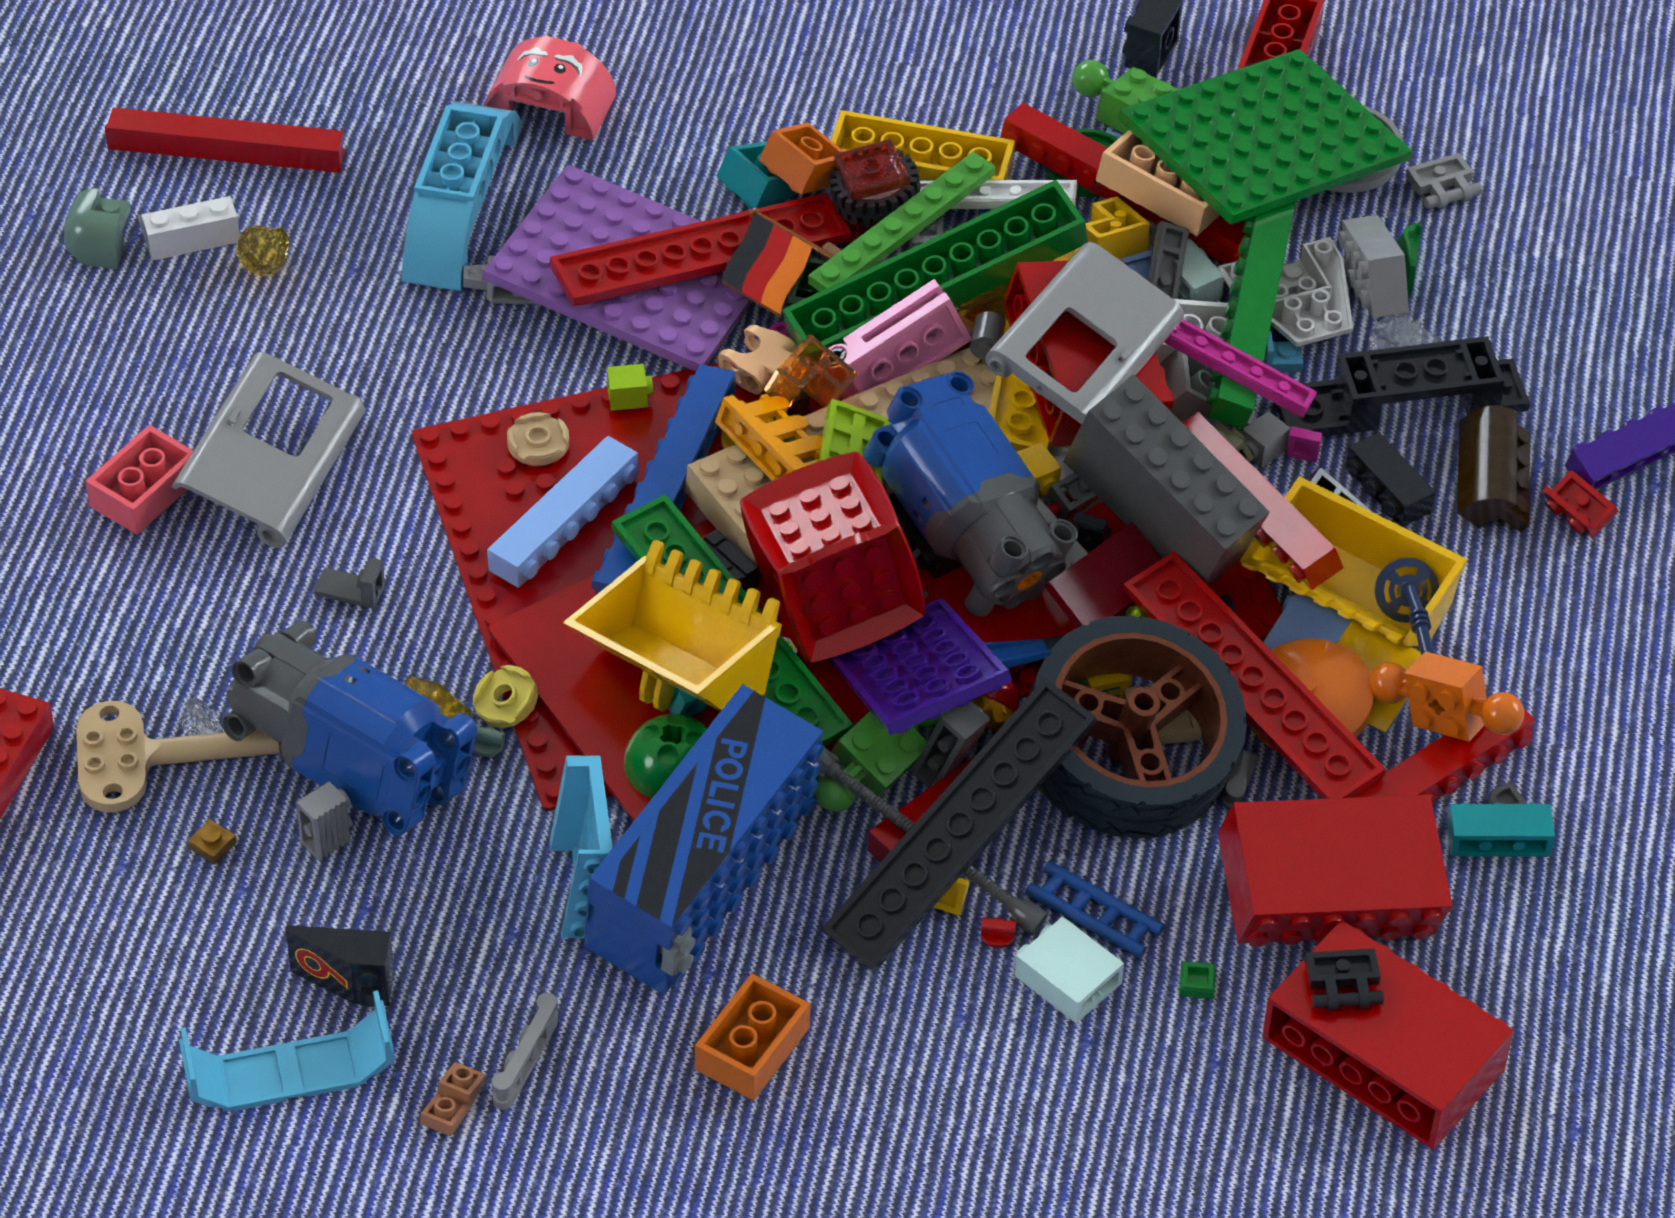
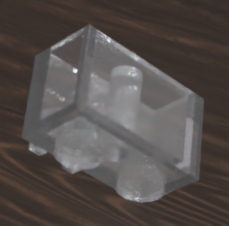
M1408 313L1386 316L1371 328L1368 350L1442 342V340L1422 328L1420 320L1417 319L1413 322L1407 318Z

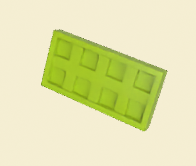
M832 398L827 406L819 461L854 451L859 452L864 458L863 451L874 431L889 425V418ZM870 465L882 483V467Z

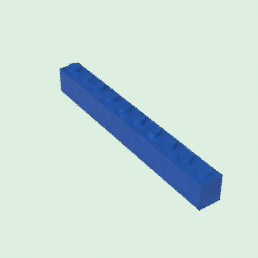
M699 364L695 375H690L686 393L684 396L679 397L674 418H669L666 426V435L664 439H659L656 446V455L653 460L648 461L643 482H638L635 490V499L632 504L627 505L624 515L663 494H666L681 512L688 497V494L685 492L687 465L707 457L720 429L715 420L723 397L736 395L735 371ZM615 533L611 548H606L604 552L603 565L600 571L596 570L592 578V589L595 590L596 595L637 562Z

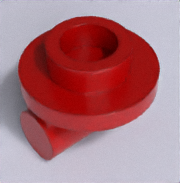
M982 917V940L993 948H1003L1010 945L1015 937L1016 921H1008L999 917Z

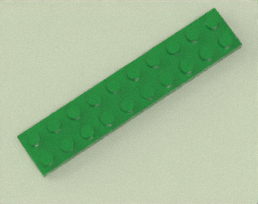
M666 494L612 521V531L636 561L640 560L643 556H647L652 541L659 540L664 543L662 564L666 565L672 550H679L683 553L680 573L684 575L690 560L696 559L702 562L699 583L704 585L709 570L716 569L721 572L718 592L723 594L728 580L734 578ZM740 586L737 602L742 604L746 592ZM757 607V612L762 614L761 610ZM779 635L766 691L762 696L823 730L821 745L825 747L843 737L853 727V723L783 637Z

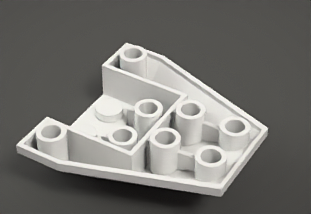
M1331 237L1303 244L1301 260L1283 265L1271 325L1296 347L1353 332L1344 261ZM1236 262L1219 266V271L1229 288L1234 278H1237V275L1233 274Z

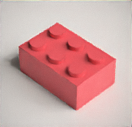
M148 425L85 481L89 507L138 535L188 490L183 487L176 490L171 486L194 450L155 427Z

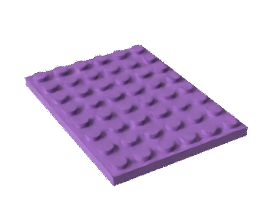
M568 164L486 266L482 276V280L695 372L699 364L708 365L753 303L750 299L722 283L723 271L573 307L549 266L551 256L702 221Z

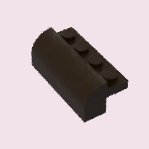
M1496 405L1481 407L1459 420L1457 513L1478 528L1499 517L1521 532L1529 527L1530 433L1524 427L1517 424V411Z

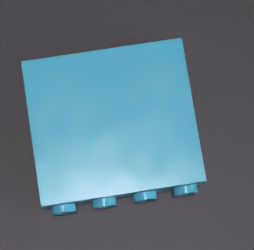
M566 756L549 841L551 851H572L574 866L561 938L584 939L589 878L609 854L613 846L601 757Z

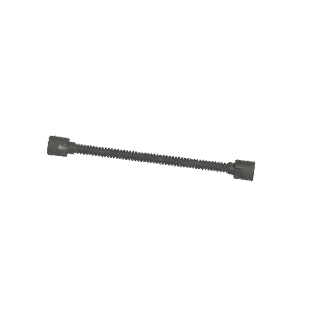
M824 747L818 762L821 764V769L818 773L819 777L823 779L827 776L832 780H837L838 783L844 785L849 791L851 790L856 796L858 795V798H861L862 801L868 803L869 806L875 808L879 813H882L885 818H888L889 821H892L893 824L895 823L896 826H899L900 829L902 828L906 833L913 827L915 823L912 820H908V817H905L904 814L898 812L897 809L891 807L887 802H884V799L878 797L873 791L871 792L866 786L864 787L859 781L857 782V779H854L853 776L847 774L842 769L843 767L837 763L839 758ZM972 865L963 873L964 877H967L968 880L971 879L972 883L974 882L979 888L981 887L986 893L988 892V895H991L992 898L995 897L996 901L998 900L1003 906L1005 905L1006 910L1012 914L1010 919L1016 921V924L1030 935H1034L1045 922L1048 913L1029 899L1025 898L1022 901L1018 897H1011V894L1001 889L996 883L994 884L991 879H987V876H984L983 873L980 874V871H977Z

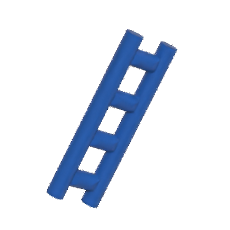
M1048 861L1044 867L1043 872L1051 876L1041 888L1030 883L1025 891L1027 896L1140 959L1144 956L1147 949L1146 946L1139 943L1148 931L1160 936L1165 928V924L1052 861ZM1062 883L1079 892L1070 904L1053 895ZM1091 899L1107 907V910L1099 919L1082 911ZM1119 915L1136 923L1127 936L1110 927Z

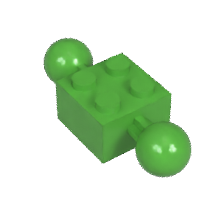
M1096 60L1081 62L1075 68L1072 75L1073 86L1079 94L1085 97L1101 95L1096 120L1123 134L1129 129L1118 119L1120 109L1179 90L1169 83L1161 81L1135 67H1132L1117 80L1113 81L1109 77L1107 68Z
M946 711L942 712L938 718L924 720L913 725L904 733L891 736L873 714L868 712L837 742L831 752L839 758V762L845 767L844 771L847 774L853 776L854 779H857V782L859 781L864 787L866 786L871 792L873 791L874 794L880 797L916 763L927 741L915 729L919 726L931 727L936 725ZM827 776L823 779L819 777L817 780L819 784L815 791V797L824 809L831 812H840L848 809L854 803L857 796L851 790L849 791L845 788L844 785L838 783L837 780H832Z

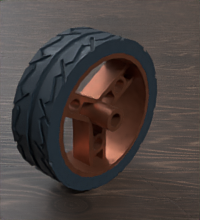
M1110 616L1091 621V625L1083 624L1064 635L1050 650L1052 653L1046 655L1028 697L1046 678L1092 713L1098 722L1087 735L1107 742V756L1114 763L1123 766L1126 778L1099 766L1076 746L1039 789L1054 806L1071 818L1073 816L1076 822L1100 833L1118 837L1126 835L1129 838H1155L1177 832L1176 828L1183 829L1200 819L1215 803L1214 800L1219 798L1244 746L1247 725L1243 695L1234 676L1230 674L1229 668L1213 649L1194 636L1192 638L1189 632L1168 622L1146 617L1139 619L1136 616ZM1113 673L1139 676L1155 682L1149 688L1139 687L1132 690L1127 700L1077 684L1086 678ZM1188 708L1201 729L1204 760L1199 766L1188 773L1171 778L1158 732Z

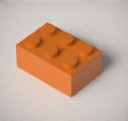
M751 973L695 1044V1070L754 1101L809 1030L811 1003Z

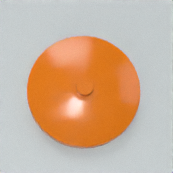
M1323 639L1290 641L1271 650L1356 738L1363 732L1371 719L1375 698L1368 684L1370 672L1359 656L1345 646ZM1247 721L1250 729L1257 736V738L1261 740L1265 745L1275 750L1261 736V734Z

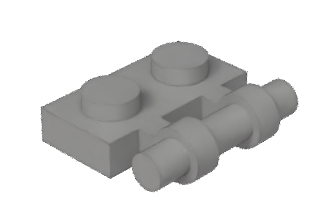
M1460 153L1411 166L1406 170V178L1419 196L1427 193L1432 195L1423 199L1426 209L1433 207L1438 209L1444 208L1450 202L1457 200L1465 202L1471 200L1473 196L1482 193L1480 183L1477 182L1469 185L1468 181H1472L1473 171ZM1451 186H1454V187H1455V189H1453V190H1449V191H1445V190H1444V188H1447V187H1451Z

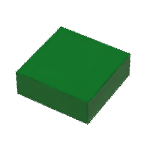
M1181 961L1179 996L1214 999L1216 964Z

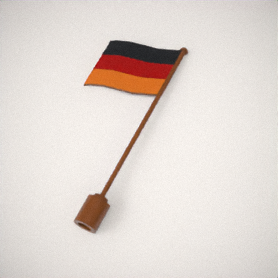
M754 207L750 211L752 221L747 234L728 261L723 273L722 283L781 318L785 301L803 275L812 250L828 259L835 255L759 212L760 209L758 207ZM959 314L972 338L974 322ZM971 341L960 347L959 350L962 351L969 348Z

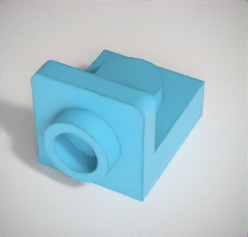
M1270 330L1264 363L1280 372H1302L1301 346L1296 347L1290 341L1273 342Z

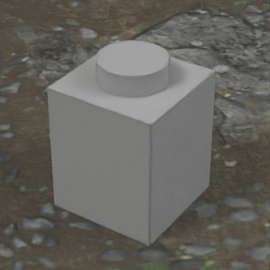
M1269 411L1242 430V435L1246 439L1245 444L1254 456L1252 461L1260 467H1264L1287 450L1291 430L1289 426Z

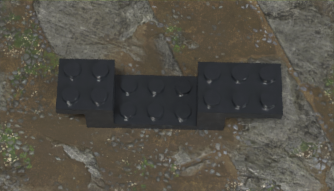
M1486 336L1338 354L1334 380L1303 383L1317 392L1303 418L1276 404L1281 421L1290 428L1293 426L1320 432L1322 436L1378 430L1382 404L1460 395L1468 415L1478 408L1493 405L1508 407L1517 411V413L1526 412L1529 410L1530 402L1514 359L1497 360L1489 337Z

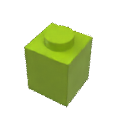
M644 363L607 367V391L611 411L648 407V395L653 394L652 376H646Z

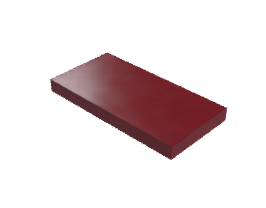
M1131 522L1050 580L1044 587L1076 628L1083 624L1091 625V621L1114 616L1133 601L1123 590V584L1161 560V558L1134 523Z

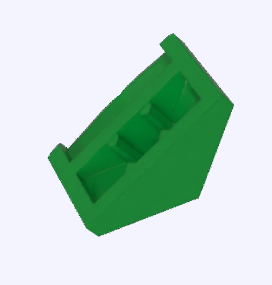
M1420 223L1406 226L1397 241L1398 246L1405 254L1407 291L1409 295H1412L1422 228Z

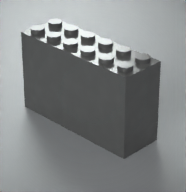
M1134 374L1088 411L1063 461L1126 526L1133 522L1161 559L1175 551L1209 587L1241 560L1270 513Z

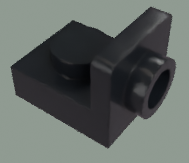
M1077 511L1073 519V525L1078 531L1076 540L1085 550L1092 551L1110 538L1112 528L1107 526L1108 520Z

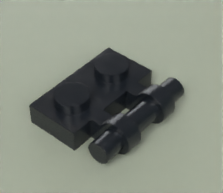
M1375 949L1306 952L1304 961L1309 988H1324L1325 993L1312 995V1008H1326L1327 1011H1338L1339 1007L1357 1006L1358 1009H1370V1005L1383 1004V991H1369L1368 987L1379 985L1381 978ZM1355 987L1356 992L1338 993L1337 988Z

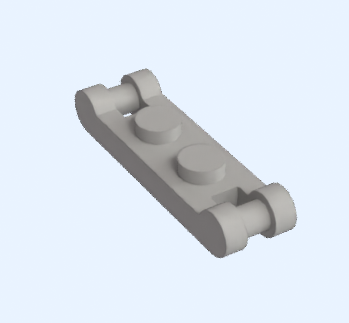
M543 993L538 996L536 1001L537 1013L531 1024H526L523 1027L519 1036V1045L515 1052L510 1051L504 1063V1072L497 1073L492 1077L493 1104L498 1109L505 1110L513 1105L558 1024V1003L556 996L552 993Z

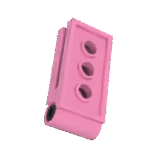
M933 279L844 337L845 344H835L829 347L823 353L821 362L844 400L928 364L939 362L971 341L972 338L952 301L945 292L943 293L936 280Z

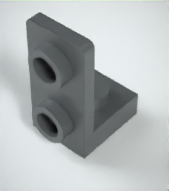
M370 558L366 569H361L359 575L324 568L314 587V594L375 609L385 587L383 560Z

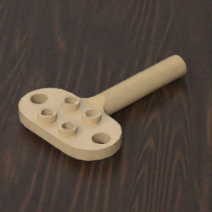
M122 701L96 703L84 711L78 719L76 728L78 783L81 796L91 808L101 812L115 813L127 810L137 804L145 794L147 772L152 766L280 754L279 742L259 730L254 731L241 741L232 740L225 732L150 739L145 735L141 714L132 705ZM115 714L118 716L116 719L111 721H105L102 719L105 715ZM110 792L121 793V795L115 799H108L105 797L106 794Z

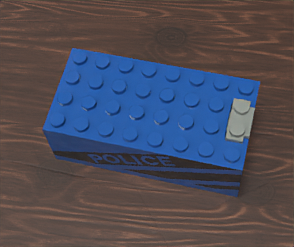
M742 684L590 876L584 947L664 996L671 986L677 987L683 980L692 962H696L705 949L704 943L710 936L716 937L724 924L723 918L728 912L734 913L739 907L743 898L742 894L746 888L752 889L761 876L760 870L766 863L770 865L775 860L784 839L789 841L798 827V820L802 815L807 817L813 810L816 803L813 796L819 784L816 781V776L821 769V764L818 762L824 750V746L821 745L823 730Z

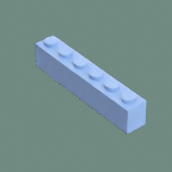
M610 436L604 438L487 549L488 570L517 588L528 579H532L547 560H552L568 540H573L588 521H593L598 512L608 502L614 501L618 493L627 484H631L636 479L639 473L638 452Z

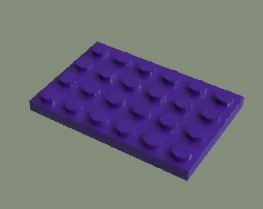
M943 598L926 604V614L905 628L870 645L828 659L830 664L890 736L904 733L913 725L924 720L938 718L942 712L956 706L967 705L974 698L985 693L996 692L1003 685L1012 682L1010 672L1006 666Z

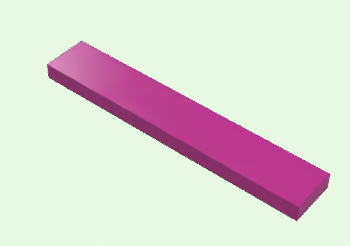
M1184 319L1164 341L1165 344L1301 418L1304 417L1317 394L1315 390Z

